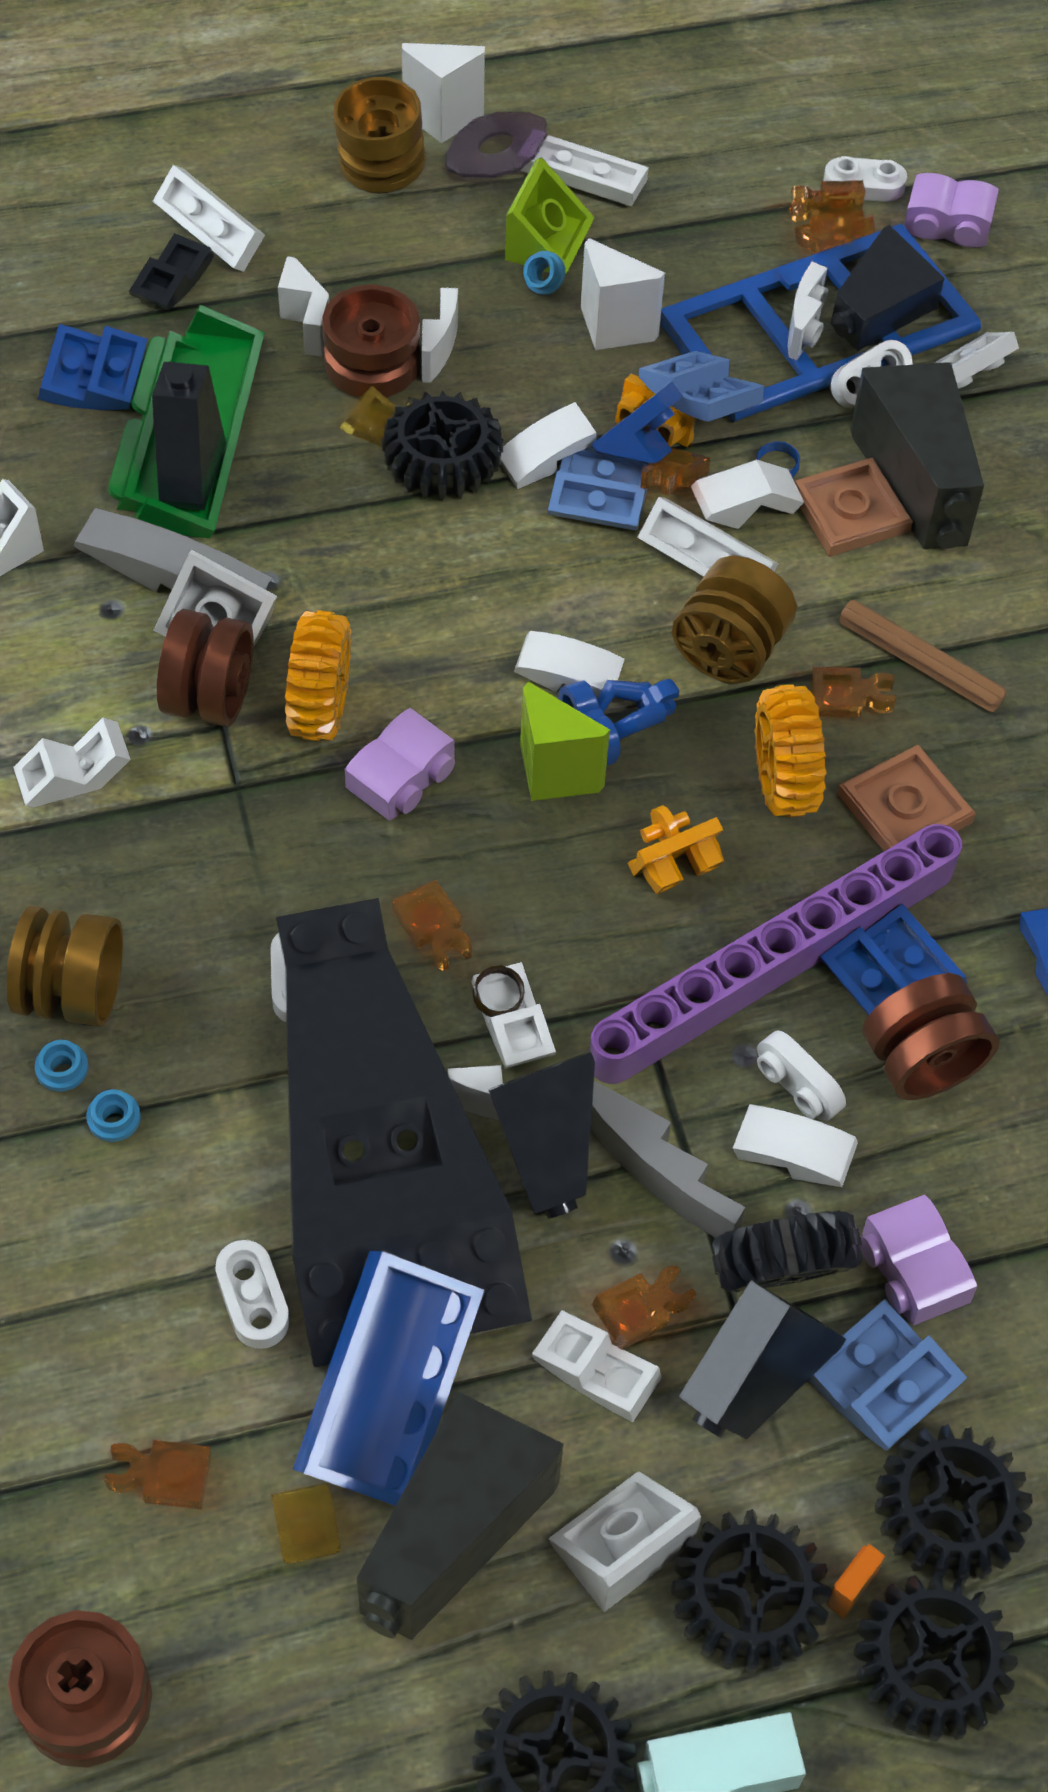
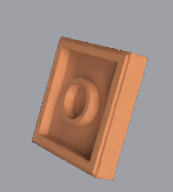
M873 457L794 481L804 501L799 508L829 557L911 531L912 519Z
M919 745L840 784L837 793L883 851L888 850L932 824H943L957 832L972 824L976 815L974 810Z

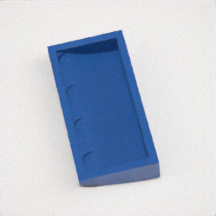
M370 1251L293 1470L396 1506L436 1433L484 1290L386 1252Z

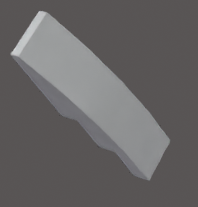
M97 508L93 510L73 545L154 592L157 591L160 584L171 590L173 589L191 550L263 589H266L271 580L270 576L184 535L135 518Z
M594 1081L591 1132L601 1145L642 1186L681 1217L711 1236L717 1238L725 1232L741 1228L745 1207L704 1185L708 1164L668 1143L671 1122Z

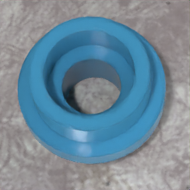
M537 252L524 265L523 274L525 282L529 289L537 294L549 295L560 288L565 278L564 262L553 252ZM550 267V274L544 281L542 278L543 271Z
M55 1040L48 1043L42 1048L35 1061V1073L39 1082L45 1088L57 1092L68 1091L80 1085L86 1078L89 1069L87 1056L83 1049L67 1040ZM61 1064L71 1066L70 1069L64 1072H53Z
M111 1089L101 1092L93 1099L87 1109L86 1119L88 1127L94 1136L103 1141L118 1142L130 1137L137 1130L141 1120V1113L137 1101L131 1095L120 1090ZM116 1113L123 1116L117 1122H105L106 1118L111 1114Z

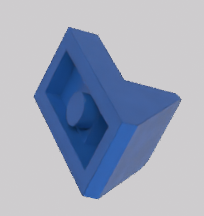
M671 382L595 441L592 446L597 452L648 463H658L671 452V448L657 428L675 415L670 406L682 398L683 395L674 383Z

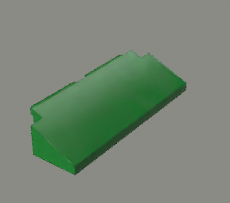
M199 305L184 336L170 331L166 339L160 336L150 339L132 399V407L136 412L143 415L142 420L130 419L127 421L107 487L109 495L119 501L116 510L136 512L135 519L184 536L209 539L215 532L265 332L203 305ZM163 362L209 365L226 446L205 510L175 508L159 501L152 394Z

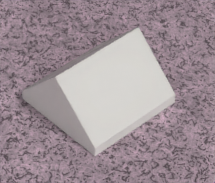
M402 43V81L415 90L421 102L422 129L440 143H443L484 117L485 46Z
M589 238L584 246L581 310L595 350L655 341L659 336L665 272Z
M191 550L156 623L154 631L166 637L170 623L176 613L181 609L206 613L210 617L213 627L224 617L249 622L253 629L254 649L272 617L277 596Z
M638 1471L548 1539L602 1611L605 1612L685 1551L684 1547L689 1537L696 1538L701 1515L697 1507Z

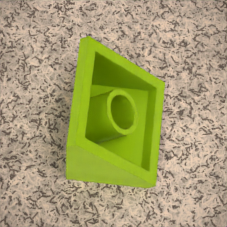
M542 157L535 160L506 215L505 260L525 265L526 261L537 252L550 251L562 259L566 274L595 217ZM547 267L544 271L550 273V267Z
M528 681L522 691L520 748L531 801L599 793L605 786L610 729Z

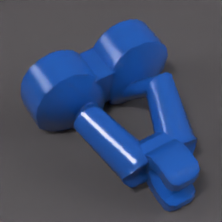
M671 679L659 681L653 686L648 681L607 680L598 697H596L590 685L585 680L562 686L559 690L558 699L610 729L607 756L608 766L616 763L620 755L621 739L665 722V717L675 712L676 703L673 699L679 697L680 691ZM613 698L634 701L638 707L637 711L614 724L604 714Z

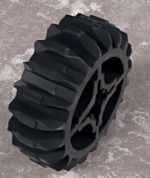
M442 390L439 396L435 397L430 396L425 391L420 401L409 397L405 407L396 406L393 417L387 418L384 437H382L384 462L387 465V470L392 471L395 483L404 482L408 493L420 489L424 499L431 493H436L440 496L442 502L447 494L454 493L461 499L465 489L477 493L481 483L490 484L493 472H497L501 464V453H503L504 440L501 438L502 433L499 420L493 418L490 407L480 408L481 406L477 398L465 401L461 392L455 397L447 396L444 390Z
M839 1210L833 1212L825 1211L773 1219L725 1232L713 1241L714 1256H712L715 1275L719 1277L721 1288L730 1292H740L746 1289L751 1280L766 1289L819 1279L854 1269L863 1260L861 1252L863 1244L860 1230L856 1228L852 1214Z
M949 1424L941 1427L937 1439L925 1428L919 1431L916 1438L917 1444L906 1438L899 1444L897 1449L899 1456L889 1455L883 1466L887 1474L879 1476L876 1483V1490L884 1496L877 1499L875 1512L888 1517L880 1527L882 1536L899 1535V1539L892 1549L894 1556L904 1555L909 1550L915 1555L911 1563L913 1572L922 1569L926 1562L934 1566L932 1575L939 1573L942 1579L947 1569H952L955 1580L963 1579V1582L966 1583L971 1569L982 1581L990 1576L992 1565L999 1569H1004L1011 1561L1009 1552H1020L1025 1543L1021 1533L1027 1532L1032 1525V1517L1023 1512L1031 1506L1033 1502L1032 1494L1018 1490L1026 1481L1025 1472H1009L1007 1470L1014 1459L1012 1452L1003 1453L999 1457L992 1453L995 1446L994 1437H988L982 1445L973 1442L975 1435L972 1427L966 1428L960 1439L954 1437ZM956 1468L965 1470L976 1478L965 1477ZM926 1470L930 1478L927 1484L930 1495L924 1497L920 1505L912 1507L909 1497V1483L917 1474ZM947 1496L952 1497V1504L956 1499L964 1505L962 1511H956L955 1504L949 1508L945 1503H942L944 1498ZM994 1500L997 1511L996 1530L982 1539L978 1531L981 1522L977 1512L983 1510L987 1502ZM929 1530H941L945 1532L951 1538L952 1541L940 1538Z
M753 1509L746 1512L743 1525H738L736 1518L730 1512L723 1515L721 1530L707 1521L702 1525L700 1531L703 1540L689 1537L684 1547L689 1557H678L675 1562L674 1571L682 1578L672 1581L671 1594L677 1598L684 1599L675 1605V1618L681 1620L693 1619L685 1628L684 1636L689 1641L695 1640L702 1635L705 1636L706 1640L701 1649V1655L704 1658L712 1656L717 1648L725 1652L722 1660V1667L725 1670L732 1668L736 1656L745 1658L744 1668L749 1675L756 1672L760 1657L764 1658L767 1667L772 1672L780 1669L782 1664L781 1652L788 1659L796 1662L803 1653L800 1642L813 1646L819 1637V1633L814 1625H825L828 1619L829 1612L820 1604L829 1601L832 1594L831 1588L819 1583L827 1574V1566L825 1563L820 1562L808 1563L816 1553L817 1547L815 1542L805 1543L798 1547L795 1544L800 1533L798 1525L789 1527L785 1534L777 1530L779 1517L776 1513L769 1516L766 1526L757 1524V1515ZM741 1551L739 1568L734 1571L719 1572L718 1578L704 1577L705 1572L716 1560L727 1554ZM762 1554L778 1562L789 1576L774 1573L768 1569ZM749 1569L754 1591L760 1594L753 1612H751V1599H748L747 1589L742 1588ZM708 1601H713L714 1607L725 1608L734 1613L738 1619L739 1629L724 1622L714 1612ZM784 1604L797 1605V1612L786 1624L775 1630L761 1633L760 1625L764 1613L770 1610H782Z
M939 1573L931 1576L926 1590L916 1575L907 1579L905 1592L895 1584H891L884 1593L886 1602L874 1599L867 1609L872 1619H862L857 1628V1632L865 1641L856 1644L854 1657L868 1662L859 1668L857 1672L858 1681L864 1683L876 1682L877 1685L871 1689L867 1696L869 1704H878L884 1699L890 1704L883 1717L886 1723L895 1721L899 1713L907 1717L908 1721L905 1725L907 1736H914L921 1723L927 1724V1734L932 1742L939 1741L943 1734L944 1724L955 1740L962 1739L965 1736L967 1723L977 1731H981L988 1723L986 1712L998 1715L1005 1706L1000 1695H1009L1014 1688V1680L1006 1673L1013 1671L1017 1666V1656L1002 1651L1013 1642V1632L995 1631L994 1628L1003 1618L1002 1610H992L985 1614L980 1609L986 1599L984 1592L976 1593L972 1600L962 1596L965 1589L963 1579L956 1580L950 1591L944 1590L943 1580ZM928 1615L945 1618L957 1626L954 1628H942L937 1626ZM899 1624L906 1634L903 1641L909 1649L910 1657L906 1659L902 1667L895 1670L889 1651V1638L891 1630ZM972 1644H974L977 1650L981 1669L979 1684L974 1691L965 1680L968 1673L961 1662V1656ZM952 1648L944 1663L939 1659L932 1662L927 1660L918 1666L927 1651L933 1655L938 1652L944 1653ZM918 1685H928L935 1688L943 1699L950 1698L951 1700L931 1699L911 1688Z
M549 1670L544 1671L542 1688L537 1690L528 1676L521 1677L519 1679V1690L522 1697L518 1698L512 1691L503 1688L499 1692L498 1700L505 1712L494 1707H486L483 1712V1720L493 1730L480 1729L475 1731L474 1743L487 1751L480 1752L472 1757V1768L479 1772H491L478 1781V1792H524L511 1778L505 1764L504 1755L518 1758V1765L525 1766L533 1771L538 1780L537 1792H558L559 1787L569 1780L586 1781L588 1776L600 1778L598 1783L589 1792H626L617 1783H633L636 1777V1769L622 1761L636 1757L637 1744L619 1739L625 1737L630 1732L632 1724L628 1718L609 1720L617 1711L619 1702L616 1698L611 1697L598 1705L595 1702L600 1690V1685L597 1682L592 1681L587 1686L584 1694L576 1691L578 1676L574 1672H570L566 1676L565 1687H555L553 1672ZM543 1712H555L551 1724L544 1731L538 1733L523 1731L521 1737L511 1735L515 1728L527 1718ZM573 1716L582 1720L593 1730L600 1741L604 1757L593 1755V1748L580 1744L574 1738L571 1731ZM558 1731H562L560 1747L564 1748L563 1758L560 1760L558 1768L554 1769L551 1783H548L546 1781L549 1766L545 1764L546 1754L550 1752L551 1745L555 1746Z

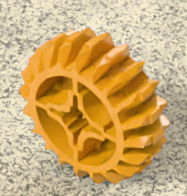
M305 611L297 622L296 630L293 634V643L290 646L291 653L288 662L285 694L286 724L291 736L302 737L303 740L310 741L333 740L338 733V729H340L348 690L350 660L352 656L351 628L346 616L337 615L332 611Z
M794 684L778 685L774 688L763 690L756 704V728L754 732L756 736V764L759 771L758 780L761 782L762 795L765 796V805L774 816H786V818L815 813L824 799L823 792L826 788L824 779L827 773L825 769V738L822 733V720L819 718V707L815 703V697L806 686H794Z

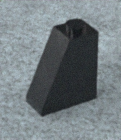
M888 225L881 230L837 292L830 324L840 337L845 338L859 351L936 310L945 278L894 228Z
M163 362L152 394L159 501L175 508L205 510L226 446L209 365Z
M591 1052L580 1054L488 1089L534 1214L545 1211L548 1219L577 1209L578 1205L575 1199L586 1195L595 1061Z
M751 1280L679 1397L697 1410L692 1419L706 1430L718 1437H722L724 1432L728 1430L748 1439L841 1349L846 1338L807 1312Z

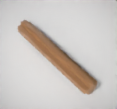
M851 600L842 610L840 623L989 712H995L1002 705L1007 691L998 683L857 600Z

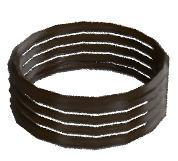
M502 965L491 966L483 970L477 977L473 989V999L477 1008L489 1017L518 1010L525 994L524 982L519 974L513 969ZM495 973L511 977L516 982L520 992V999L516 1005L505 1011H496L485 1006L481 1002L477 990L478 984L484 977Z

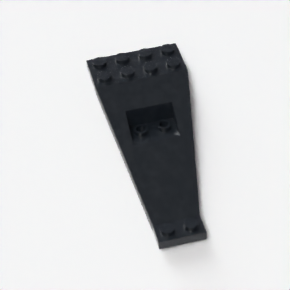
M379 898L276 917L285 965L292 1258L313 1367L328 1365L331 1362L370 1251L386 1252L483 1289L484 1293L470 1334L532 1321L512 1210L390 954ZM403 1130H412L416 1135V1142L410 1149H401L397 1145V1136ZM352 1140L360 1141L363 1145V1153L356 1160L345 1158L343 1153L344 1146Z

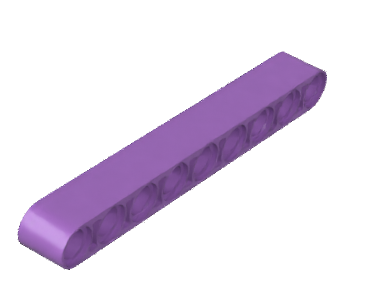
M932 824L924 827L603 1019L594 1027L591 1034L589 1052L592 1053L595 1061L594 1076L599 1081L607 1084H617L629 1079L822 961L821 955L860 926L866 931L901 904L909 908L949 883L953 877L962 849L961 837L953 828L943 824ZM892 878H898V879H901L902 881H897V880H894V879H892ZM852 901H859L865 905H858ZM812 925H820L825 927L826 929H818L813 927ZM771 949H781L786 953H776ZM730 973H740L745 975L746 978H736L731 976ZM698 997L706 1002L694 1003L691 1002L688 998ZM649 1022H657L665 1027L661 1029H654L648 1027L646 1024ZM615 1047L623 1053L612 1055L606 1053L603 1049Z

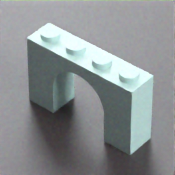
M791 1712L649 1740L643 1755L644 1761L636 1763L640 1792H783L798 1789L806 1775Z

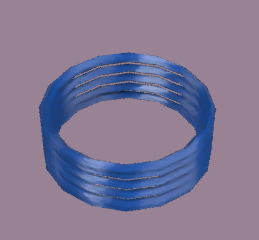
M774 441L765 444L759 449L756 460H759L768 452L782 451L795 459L796 465L789 470L792 478L798 472L800 455L793 445Z

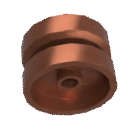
M375 284L361 285L338 293L326 305L322 316L325 342L324 363L327 376L338 389L351 396L361 398H384L405 390L416 379L420 367V346L418 342L420 338V319L417 307L407 295L392 287Z
M187 609L178 611L170 623L159 661L157 676V703L159 710L163 714L188 718L198 709L201 719L206 723L230 727L240 713L250 679L254 646L251 624L246 621L224 617L213 627L212 621L206 613Z
M953 973L937 974L913 982L893 993L875 1007L864 1022L862 1033L877 1059L886 1061L884 1072L900 1099L918 1100L947 1091L969 1079L985 1067L997 1053L1000 1041L985 1015L975 1012L977 1002L961 975Z
M74 1610L48 1618L27 1634L12 1659L8 1680L12 1709L20 1721L23 1730L41 1754L60 1765L89 1768L114 1760L136 1742L149 1720L153 1692L139 1645L123 1624L100 1612ZM82 1685H90L84 1692L78 1688Z

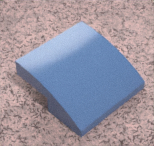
M693 351L639 368V378L655 394L673 382L683 397L671 406L703 421L709 422L763 403L764 385L729 377L730 359Z
M593 446L562 458L560 470H557L548 515L637 531L654 463L597 452Z
M884 1299L843 1335L846 1341L841 1349L809 1381L857 1429L887 1451L965 1381L967 1377L929 1335L922 1341Z

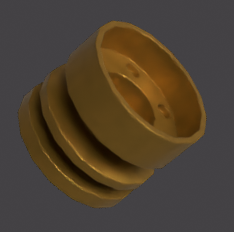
M369 77L356 81L342 90L334 102L333 117L336 137L338 139L340 168L346 180L355 187L369 192H392L405 188L415 181L425 167L421 102L415 90L403 81L390 77Z
M731 555L719 558L709 568L696 587V592L687 600L684 608L674 619L672 636L677 649L684 658L703 674L727 683L740 684L750 682L760 673L765 661L773 653L774 646L782 639L795 619L797 604L792 590L783 578L768 566L748 557Z
M27 907L17 923L8 958L6 984L7 1002L10 1012L29 1016L35 1009L38 1017L49 1019L55 1013L61 999L62 1012L66 1021L103 1027L112 1012L120 981L123 958V929L121 921L113 917L83 913L77 919L71 932L68 914L63 910L55 909L48 916L47 910L43 907Z

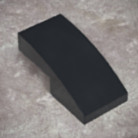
M174 233L158 260L149 257L130 288V295L163 309H171L194 287L212 262L214 255L211 247Z

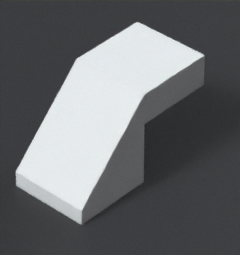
M287 257L278 285L280 319L303 322L305 355L322 357L325 344L322 316L326 305L329 303V294L296 258Z
M754 460L696 480L691 486L706 520L739 529L761 505L794 514L804 503L788 469L760 460Z
M102 718L73 747L42 738L13 768L25 806L34 808L101 789L131 759L118 722Z

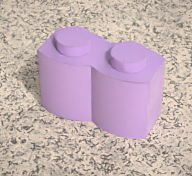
M917 174L907 209L905 228L912 236L923 239L939 240L946 238L950 242L961 246H986L999 189L982 181L964 180L957 182L941 174Z
M409 708L398 715L377 739L367 744L349 762L345 768L346 788L389 821L397 817L401 812L407 814L419 803L423 789L434 781L437 783L442 782L451 773L455 765L454 740L412 708Z
M925 1194L867 1217L862 1233L863 1236L861 1237L863 1244L861 1250L864 1258L871 1267L878 1266L881 1273L888 1280L885 1284V1292L890 1305L898 1314L903 1313L912 1326L971 1303L977 1288L974 1276L964 1256L950 1239L939 1212Z

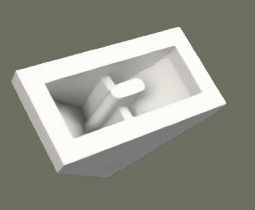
M2 479L0 482V576L44 551L35 507L6 479Z

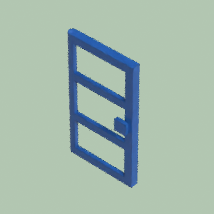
M902 223L893 226L892 228L945 278L939 300L953 316V319L902 338L894 331L878 341L880 343L887 340L899 341L908 348L911 356L980 331L981 321L905 226ZM881 231L661 309L660 324L682 355L693 351L712 355L687 320L742 300L798 374L796 377L764 388L763 403L727 415L731 422L739 421L830 387L834 373L840 367L864 353H858L817 368L805 351L802 352L797 361L790 358L788 354L789 330L761 293L783 285L788 292L798 289L800 281L812 261L827 268L826 275L839 290L850 275L843 264L863 257ZM882 358L881 366L889 365L888 361Z

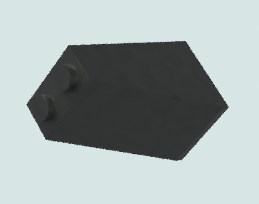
M952 363L862 368L850 427L852 438L866 459L873 457L912 519L911 530L923 549H951L968 546L983 493L984 482Z
M458 1392L356 1578L360 1614L366 1616L364 1623L385 1637L394 1639L398 1633L413 1640L554 1494L560 1480L564 1444Z

